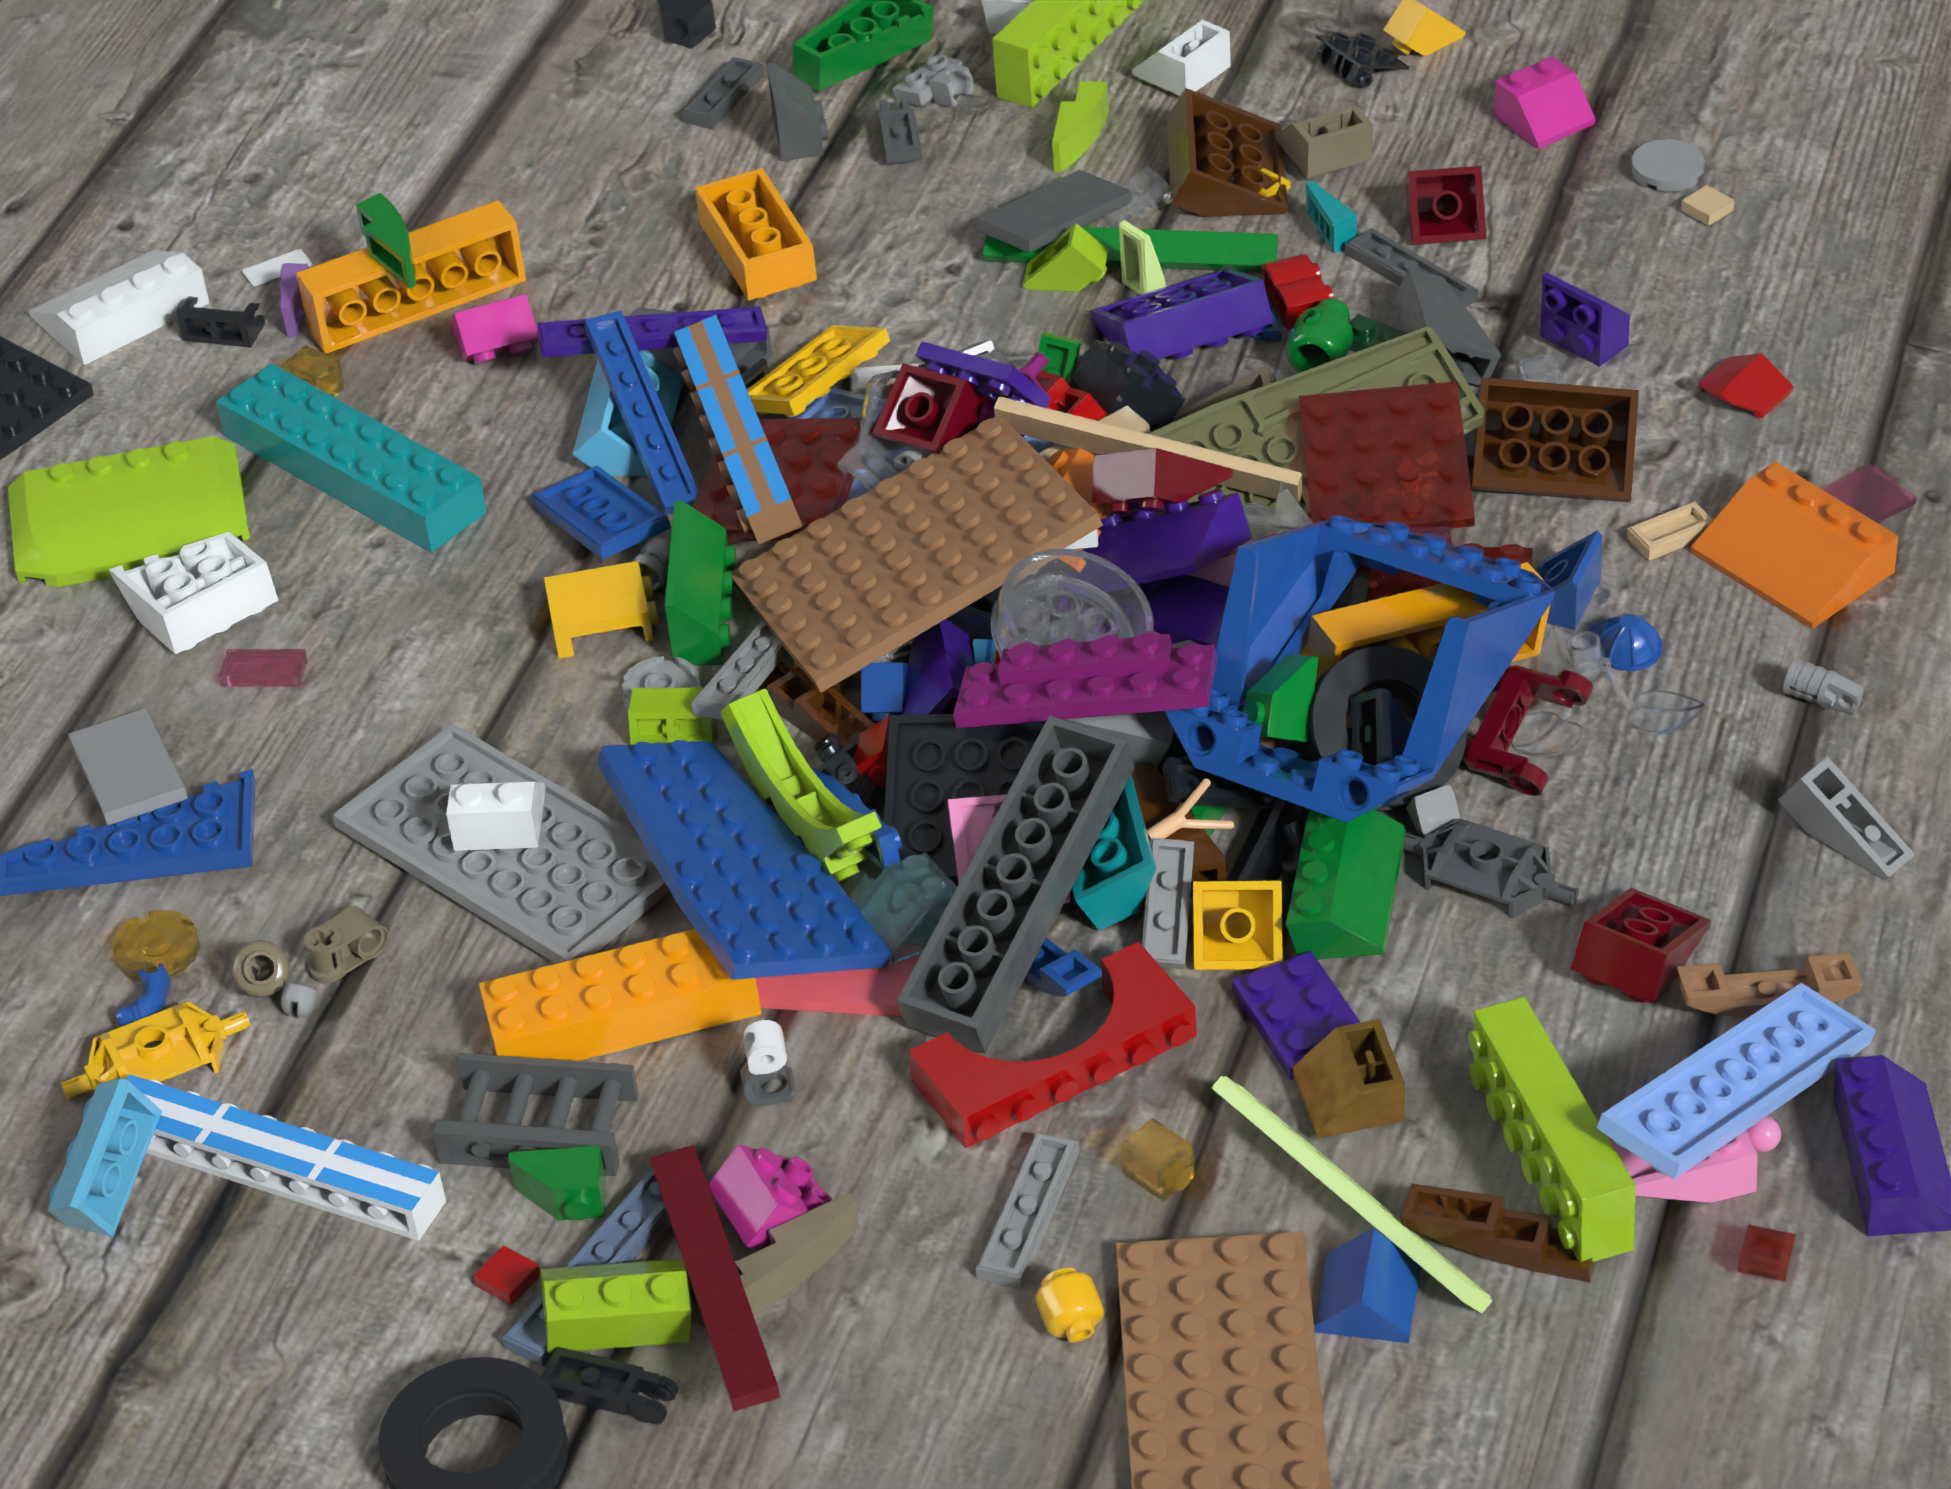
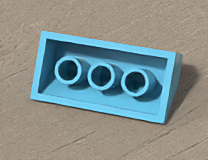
M639 350L672 427L683 376L648 350ZM597 359L573 455L580 459L584 465L591 468L599 466L611 476H647Z

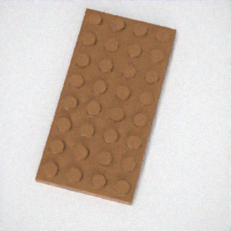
M1304 1231L1116 1243L1131 1488L1331 1489Z

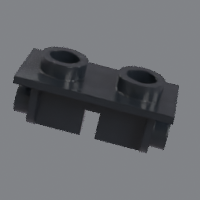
M843 731L837 736L829 733L814 745L815 753L810 758L819 773L827 768L834 778L843 784L853 782L858 776V767L847 751L852 745Z

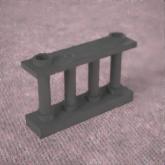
M458 1054L457 1063L463 1090L468 1091L458 1121L437 1120L433 1136L440 1164L510 1169L509 1152L600 1146L606 1176L617 1175L620 1161L615 1134L608 1131L617 1101L637 1102L639 1094L633 1065L488 1054ZM486 1091L511 1093L502 1124L477 1123ZM530 1094L555 1096L546 1127L520 1126ZM574 1097L599 1099L590 1131L564 1129Z

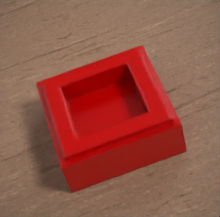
M503 1245L473 1276L477 1287L512 1305L540 1277V1267L536 1262Z

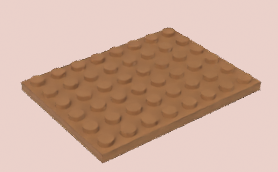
M994 417L984 420L977 428L962 437L950 440L939 453H933L926 458L916 460L909 468L896 476L882 480L875 488L862 496L845 502L840 509L824 518L814 520L806 529L790 538L777 542L772 549L760 556L743 562L738 569L733 571L732 579L735 587L766 623L767 627L781 642L820 693L1103 526L1098 513L1003 417Z

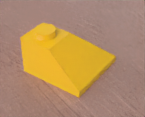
M1282 881L1193 882L1194 970L1262 969L1283 961Z

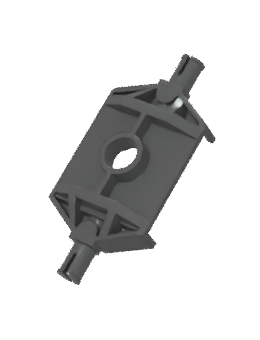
M1456 819L1433 834L1427 833L1425 838L1409 833L1405 834L1403 850L1418 854L1420 858H1423L1424 886L1426 890L1431 888V880L1433 879L1508 904L1510 918H1514L1539 905L1544 899L1548 900L1551 898L1570 906H1574V903L1577 901L1578 888L1555 882V874L1551 873L1550 853L1547 846L1464 819ZM1487 854L1497 857L1492 860L1480 859Z

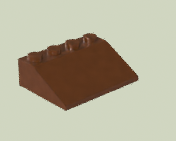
M1185 88L1166 119L1171 205L1184 212H1193L1203 217L1285 214L1288 210L1286 185H1281V177L1285 178L1283 148L1275 140L1276 133L1281 131V124ZM1262 168L1277 174L1279 177V190L1277 194L1270 197L1261 195L1259 192L1263 188L1267 190L1277 182L1260 171Z
M1481 377L1479 402L1484 408V422L1476 428L1472 489L1631 502L1639 390Z

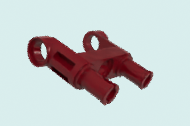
M1518 665L1509 666L1492 690L1497 693L1476 735L1473 737L1467 736L1461 761L1465 762V765L1472 771L1507 780L1514 789L1530 796H1540L1548 782V775L1538 766L1529 763V758L1508 753L1507 751L1534 698L1572 708L1573 705L1583 706L1587 703L1594 689L1592 683L1586 677L1573 671L1564 670L1556 676Z

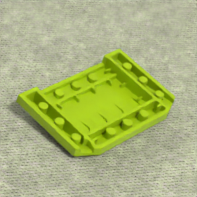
M216 436L183 442L175 441L167 445L146 449L138 448L130 452L109 456H96L92 459L72 463H59L50 467L24 471L8 486L15 572L19 583H27L26 577L45 579L46 586L52 587L89 582L112 577L109 571L111 568L123 565L124 571L145 565L143 558L158 554L159 558H169L180 554L182 547L226 532H230L236 538L242 535L243 542L250 538L236 446L234 443Z

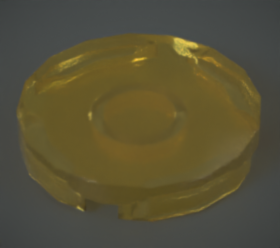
M154 910L148 912L149 917L139 920L138 916L128 920L117 931L112 942L116 965L124 975L140 980L138 970L144 969L145 973H152L159 968L158 964L163 963L168 976L171 978L184 971L196 959L200 949L197 929L188 916L172 910Z

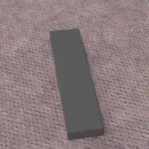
M1373 228L1345 244L1346 255L1399 286L1408 268L1443 277L1465 307L1478 300V289Z

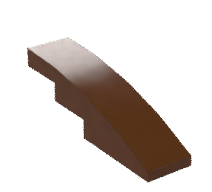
M780 661L755 691L758 692L766 688L778 714L818 741L829 733L837 736L843 731L852 745L847 750L850 754L857 750L860 733L875 725L833 686L820 693L799 666L790 670Z
M1411 1184L1400 1217L1403 1226L1477 1256L1529 1271L1589 1283L1591 1281L1596 1261L1593 1262V1258L1580 1262L1571 1248H1564L1558 1234V1229L1552 1228L1551 1215L1505 1209L1504 1196Z

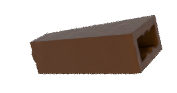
M1153 763L1136 765L1131 774L1146 830L1175 812L1180 804L1169 802L1165 779ZM1190 811L1185 815L1186 819H1196ZM1180 828L1165 838L1194 841L1190 898L1193 897V882L1226 881L1224 855L1204 829ZM1146 894L1141 905L1146 903Z

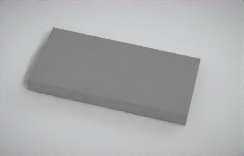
M146 708L68 733L71 746L107 825H112L188 798L181 778Z

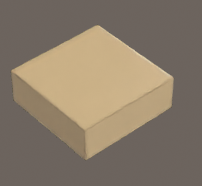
M1708 185L1683 199L1681 204L1682 212L1707 226H1710L1734 210V199Z

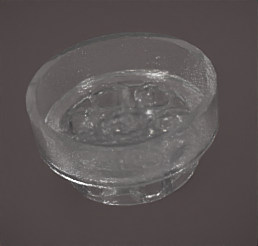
M1075 549L1044 550L1029 555L1018 562L1008 573L991 614V632L999 652L1000 661L1004 649L1012 648L1024 642L1041 646L1052 645L1063 639H1073L1077 642L1094 641L1105 635L1130 638L1154 630L1150 604L1137 583L1112 562L1092 553Z

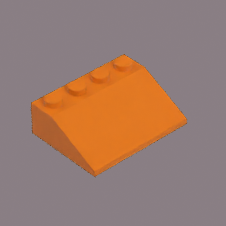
M1774 462L1747 480L1694 542L1690 553L1810 629H1813L1895 573L1899 536L1778 462Z

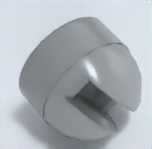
M286 983L281 995L282 1009L288 1016H292L295 1008H297L298 1018H303L312 1012L319 992L306 986Z

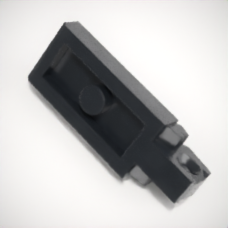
M1170 757L1169 759L1167 758L1162 767L1169 802L1184 803L1204 779L1210 780V786L1195 804L1249 809L1258 808L1259 806H1274L1277 800L1275 796L1194 768L1190 759Z

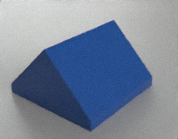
M1598 531L1540 562L1536 572L1555 590L1554 599L1550 604L1547 624L1572 630L1576 629L1601 580L1603 536Z
M1375 1228L1328 1252L1314 1320L1315 1333L1409 1343L1421 1266Z

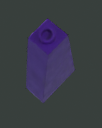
M947 619L919 634L912 641L902 715L954 713L966 666H974L976 664L969 634Z

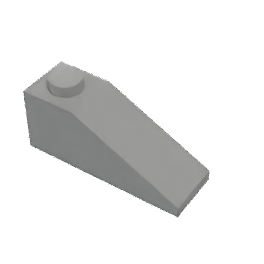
M1828 756L1778 799L1808 834L1884 881L1916 855Z

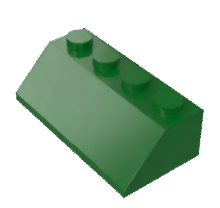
M674 501L665 611L673 661H675L674 657L687 660L695 666L722 665L723 650L731 646L730 625L726 624V621H732L733 619L732 599L728 595H734L735 585L732 579L733 571L729 570L736 568L735 545H728L727 532L724 527L684 501Z
M1309 809L1286 922L1297 956L1312 951L1317 960L1385 954L1406 834L1403 824L1376 810L1352 821L1344 822Z

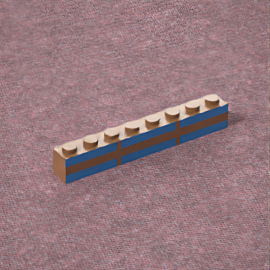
M714 315L675 331L674 334L679 347L673 349L681 370H683L681 372L690 392H693L690 395L698 414L706 413L699 416L707 437L715 435V437L708 439L716 460L724 459L717 463L726 485L734 483L727 486L735 508L743 506V508L736 510L744 532L753 530L759 545L803 527L717 316Z

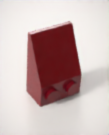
M1159 448L1095 455L1093 463L1092 504L1107 507L1108 513L1113 515H1131L1133 508H1139V510L1147 512L1163 511L1164 505L1182 503L1232 478L1233 469Z
M1630 888L1584 921L1570 970L1582 974L1586 981L1594 985H1609L1624 991V995L1630 1000L1640 1003H1653L1669 989L1676 978V966L1685 965L1708 930L1711 920Z

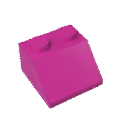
M1553 56L1495 80V117L1537 149L1595 124V116L1575 72Z
M526 294L456 312L449 325L464 362L474 359L476 365L495 360V353L510 350L511 355L527 352L532 349L531 344L536 343L538 339L536 325Z

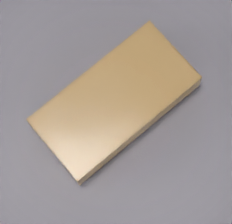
M1694 501L1627 528V540L1650 561L1693 544L1712 523L1713 519Z

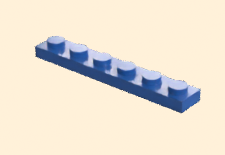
M622 311L585 319L584 328L662 512L665 515L672 514L674 501H684L693 508L700 506L701 495Z

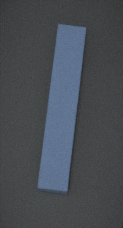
M652 1167L565 1267L630 1263L636 1259L669 1220ZM541 1293L504 1335L503 1343L505 1349L543 1367L553 1353H547Z

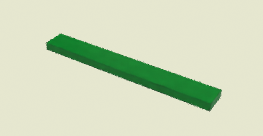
M1082 227L1109 249L1105 266L1121 267L1119 228ZM1139 229L1150 236L1161 268L1221 270L1229 268L1235 271L1262 272L1263 263L1277 260L1278 234ZM985 235L983 258L985 262L1028 263L1052 242L1029 253L994 237Z

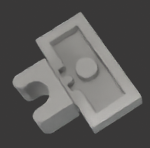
M936 55L929 58L926 64L915 72L908 74L902 82L893 88L896 101L901 102V97L909 96L910 104L923 106L930 99L934 98L935 104L955 107L957 106V101L954 99V95H970L974 91L973 79L968 67L963 65V61L947 58L945 55Z

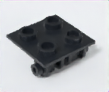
M1332 32L1331 35H1316L1315 37L1323 43L1317 52L1319 61L1358 88H1366L1372 83L1374 68L1409 70L1410 66L1399 60V55L1395 51L1381 48L1375 44L1376 39L1370 35L1357 33L1356 36H1348L1340 32Z

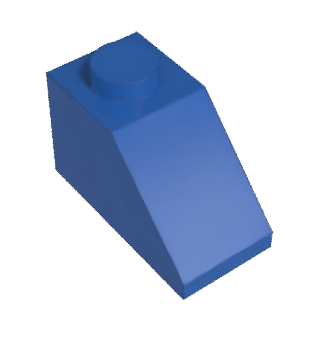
M871 663L861 669V712L872 714L873 722H879L889 715L903 713L909 665L905 663Z

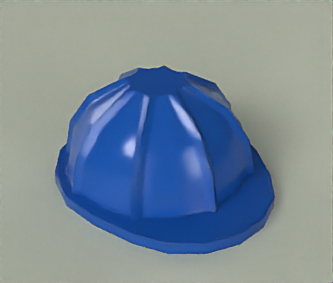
M1624 612L1622 615L1599 621L1592 625L1586 632L1585 644L1589 651L1607 667L1619 671H1636L1648 668L1658 661L1662 655L1663 642L1657 630L1643 615L1637 616Z

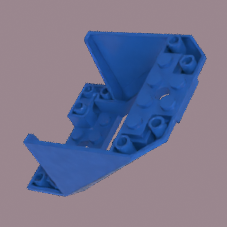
M1332 515L1331 519L1238 546L1216 649L1218 659L1209 707L1168 710L1166 715L1194 768L1338 820L1349 822L1386 806L1434 778L1553 601L1555 590L1534 572L1521 569V563L1509 558H1497L1494 560L1484 557V551L1479 548L1465 545L1457 548L1447 545L1446 538L1428 533L1420 536L1410 533L1409 526L1398 522L1376 524L1355 521L1345 516ZM1360 565L1391 575H1397L1405 570L1472 592L1473 600L1476 603L1488 606L1486 612L1467 619L1452 617L1447 621L1403 755L1395 756V758L1373 766L1362 762L1363 756L1355 751L1338 750L1337 753L1319 759V761L1308 762L1298 758V753L1293 750L1280 747L1271 749L1260 745L1261 741L1259 738L1262 725L1248 720V715L1243 712L1247 691L1285 655H1300L1307 644L1311 616L1330 611Z

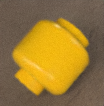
M1062 1268L1043 1278L1042 1286L1037 1291L1035 1301L1049 1335L1056 1338H1067L1072 1343L1091 1337L1095 1333L1094 1327L1101 1322L1105 1313L1091 1276L1083 1272H1077L1074 1268Z

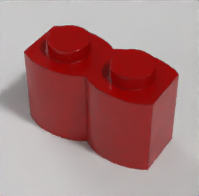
M1306 254L1262 264V277L1268 299L1275 306L1277 314L1286 328L1294 327L1297 318L1305 310L1316 307L1322 300L1334 298L1331 286L1329 284L1325 285L1322 281L1318 264L1316 262L1312 263Z

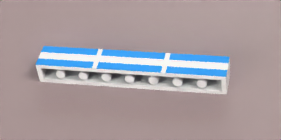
M131 1074L126 1078L162 1110L147 1149V1154L417 1241L422 1238L446 1203L440 1172L427 1165L410 1163L395 1158L386 1152H376L356 1146L348 1140H337L318 1134L306 1127L299 1128L280 1122L268 1115L261 1116L248 1112L230 1103L223 1104L201 1097L192 1091L185 1092L163 1085L154 1079L147 1080Z

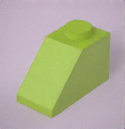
M1075 223L1027 263L1022 286L1027 290L1080 292L1089 283L1095 284L1104 276L1107 270L1105 264L1109 249Z

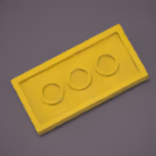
M832 325L747 389L755 411L759 415L774 413L784 414L786 417H793L803 413L806 410V405L814 399L829 393L830 387L836 382L851 376L857 366L878 355V350L890 342L886 328Z

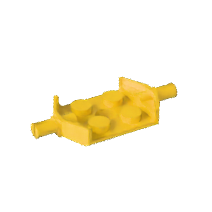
M183 1002L94 1037L88 1065L84 1066L85 1074L64 1082L62 1081V1089L67 1100L87 1091H95L99 1083L119 1078L126 1079L129 1074L147 1080L154 1079L162 1082L207 1063L211 1064L213 1072L216 1074L220 1068L224 1048L223 1040L227 1039L229 1035L251 1028L250 1021L245 1010L220 1020L217 1014L212 1016L190 1002ZM152 1041L162 1042L160 1045L153 1048L144 1047L146 1044Z

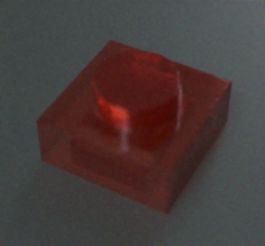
M1749 1224L1739 1258L1738 1272L1786 1282L1795 1248L1796 1234Z

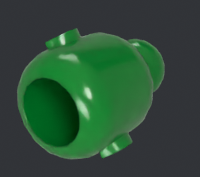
M1327 298L1322 300L1316 307L1305 310L1297 318L1286 345L1287 359L1296 372L1300 373L1348 355L1354 336L1349 322L1350 312L1343 301L1337 298Z

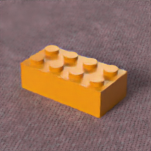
M763 168L695 187L699 223L748 301L764 298L769 294L786 289L797 288L817 280L813 244Z

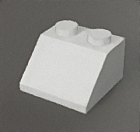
M508 782L451 785L446 816L454 851L538 848L546 790L545 783Z

